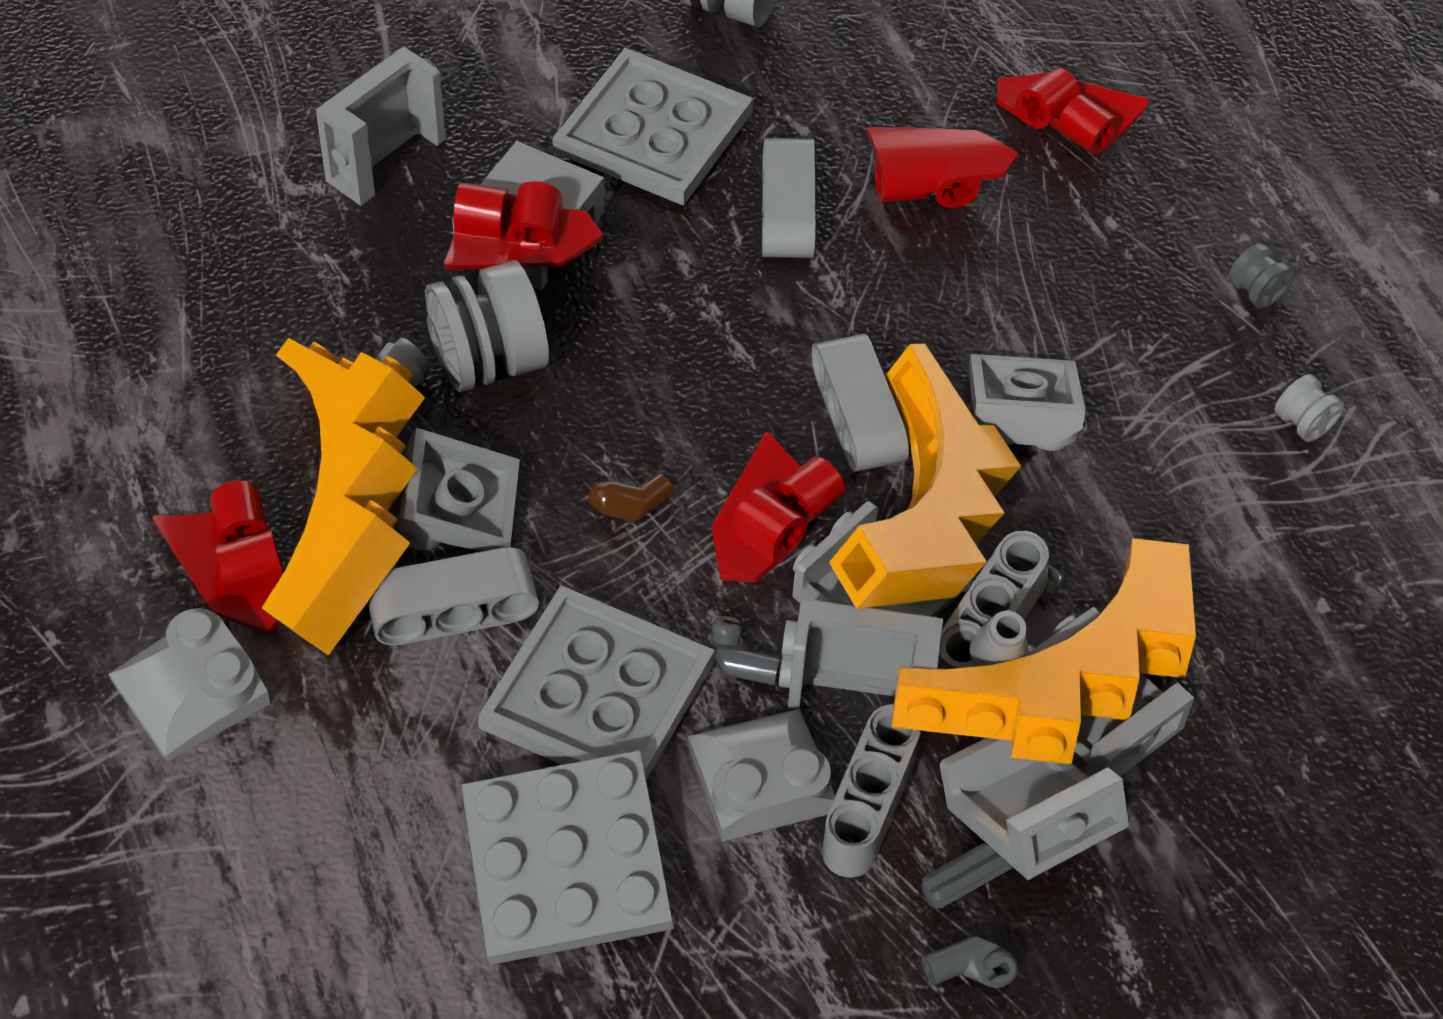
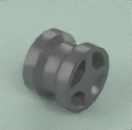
M1259 243L1248 248L1239 256L1229 271L1228 280L1235 288L1245 289L1249 293V301L1261 309L1270 306L1282 297L1293 282L1295 273L1288 264L1275 261L1273 251L1266 244Z

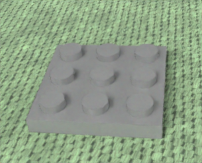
M624 48L552 138L553 152L684 206L753 113V98Z
M561 585L479 713L478 726L483 731L561 765L640 750L647 780L713 666L715 650Z
M640 750L461 784L485 948L490 965L674 929Z

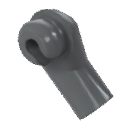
M730 616L717 618L712 623V632L708 634V647L715 650V659L723 672L732 677L775 686L781 658L749 651L746 643L740 636L743 630L741 622Z
M977 936L968 937L921 957L925 975L933 986L958 975H963L986 986L999 988L1013 982L1018 972L1017 961L1010 952Z

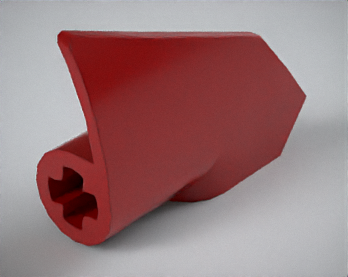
M1061 68L1033 75L998 78L997 82L998 105L1036 129H1043L1049 125L1092 155L1101 153L1127 131L1147 109L1149 99L1146 97L1076 80L1072 74Z
M868 127L866 129V134L876 153L875 185L877 197L881 204L925 200L928 193H935L937 202L944 207L958 208L965 206L978 196L981 180L1004 178L1018 158V152L978 130L915 127Z
M541 181L525 182L518 187L517 195L509 194L506 188L460 183L454 205L455 233L443 264L445 269H483L511 260H517L523 268L563 266L603 239V234L587 211L564 208L561 192L549 183Z
M765 433L711 525L720 580L756 583L789 556L802 541L807 531V525L844 495V481L836 468L827 460L816 456L800 466L776 441L772 434Z
M242 480L230 481L220 485L210 495L212 512L194 515H154L152 518L154 524L211 611L219 617L270 635L281 622L264 611L262 606L280 580L284 570L272 530L268 528L257 486L249 481Z

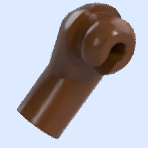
M661 473L654 474L638 487L617 481H599L589 491V502L594 509L605 516L635 522L674 494V489L668 478Z

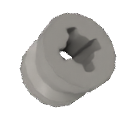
M1312 374L1304 375L1292 383L1280 396L1275 406V413L1284 421H1292L1297 426V434L1306 442L1314 441L1324 435L1337 422L1344 410V403L1337 396L1327 395L1323 392L1321 381Z

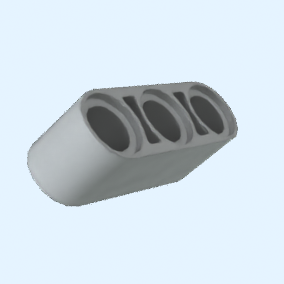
M764 138L762 257L813 259L815 249L814 139Z
M860 334L814 343L812 345L814 374L850 469L856 472L906 462L909 457L906 430L868 335Z
M1016 531L1008 534L999 543L942 629L938 669L976 667L972 660L969 662H958L953 660L950 655L959 649L970 650V643L974 634L993 618L984 615L980 611L983 607L998 605L1007 611L1018 613L1025 620L1047 584L1049 553L1048 547L1041 537L1029 531ZM1016 561H1027L1032 563L1035 568L1020 572L1011 568L1010 565Z
M507 547L391 569L368 600L376 639L385 645L395 646L522 621L536 612L539 600L526 553L518 548Z
M893 704L881 706L869 717L827 814L822 856L824 863L830 871L839 876L852 878L861 876L870 870L877 858L915 765L921 730L891 727ZM882 740H896L901 745H889ZM868 786L876 787L882 792L876 794L867 793L861 788ZM853 835L862 839V842L848 843L839 837Z

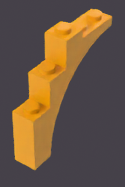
M288 338L276 356L300 376L312 395L320 421L322 455L317 491L305 530L285 572L263 604L262 609L297 635L329 655L410 544L408 540L393 529L398 519L388 512V509L418 470L417 467L401 455L406 446L396 437L425 397L409 383L414 375L406 367L389 356H386L380 362L361 352L354 363L344 357L339 362L337 357L316 342H312L309 348Z
M910 344L885 375L911 446L914 481L910 505L906 511L891 519L859 525L829 561L856 609L955 598L987 562L976 545L1004 514L995 496L1021 467L994 425H978L926 344Z
M1132 538L1123 582L1118 594L1094 621L1069 639L1038 653L987 666L956 669L899 667L891 727L1010 740L1011 758L1072 764L1081 715L1127 720L1131 716L1140 679L1139 673L1178 678L1186 677L1196 638L1189 544Z

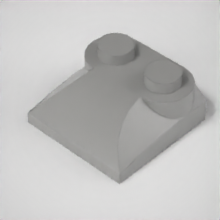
M970 354L969 373L972 416L978 425H994L1007 446L1010 444L1035 445L1043 450L1057 451L1076 441L1078 432L1083 429L1085 405L1075 361Z
M416 428L408 441L404 457L417 467L418 470L394 502L393 516L398 521L393 526V529L410 542L409 547L418 550L433 549L441 542L479 551L511 547L520 459Z
M190 609L178 614L169 623L164 638L109 673L111 682L166 762L270 705L268 691L251 659L222 619L216 613L207 609Z
M800 709L688 736L687 742L721 842L828 814L835 798L830 783V765L826 757L817 750Z

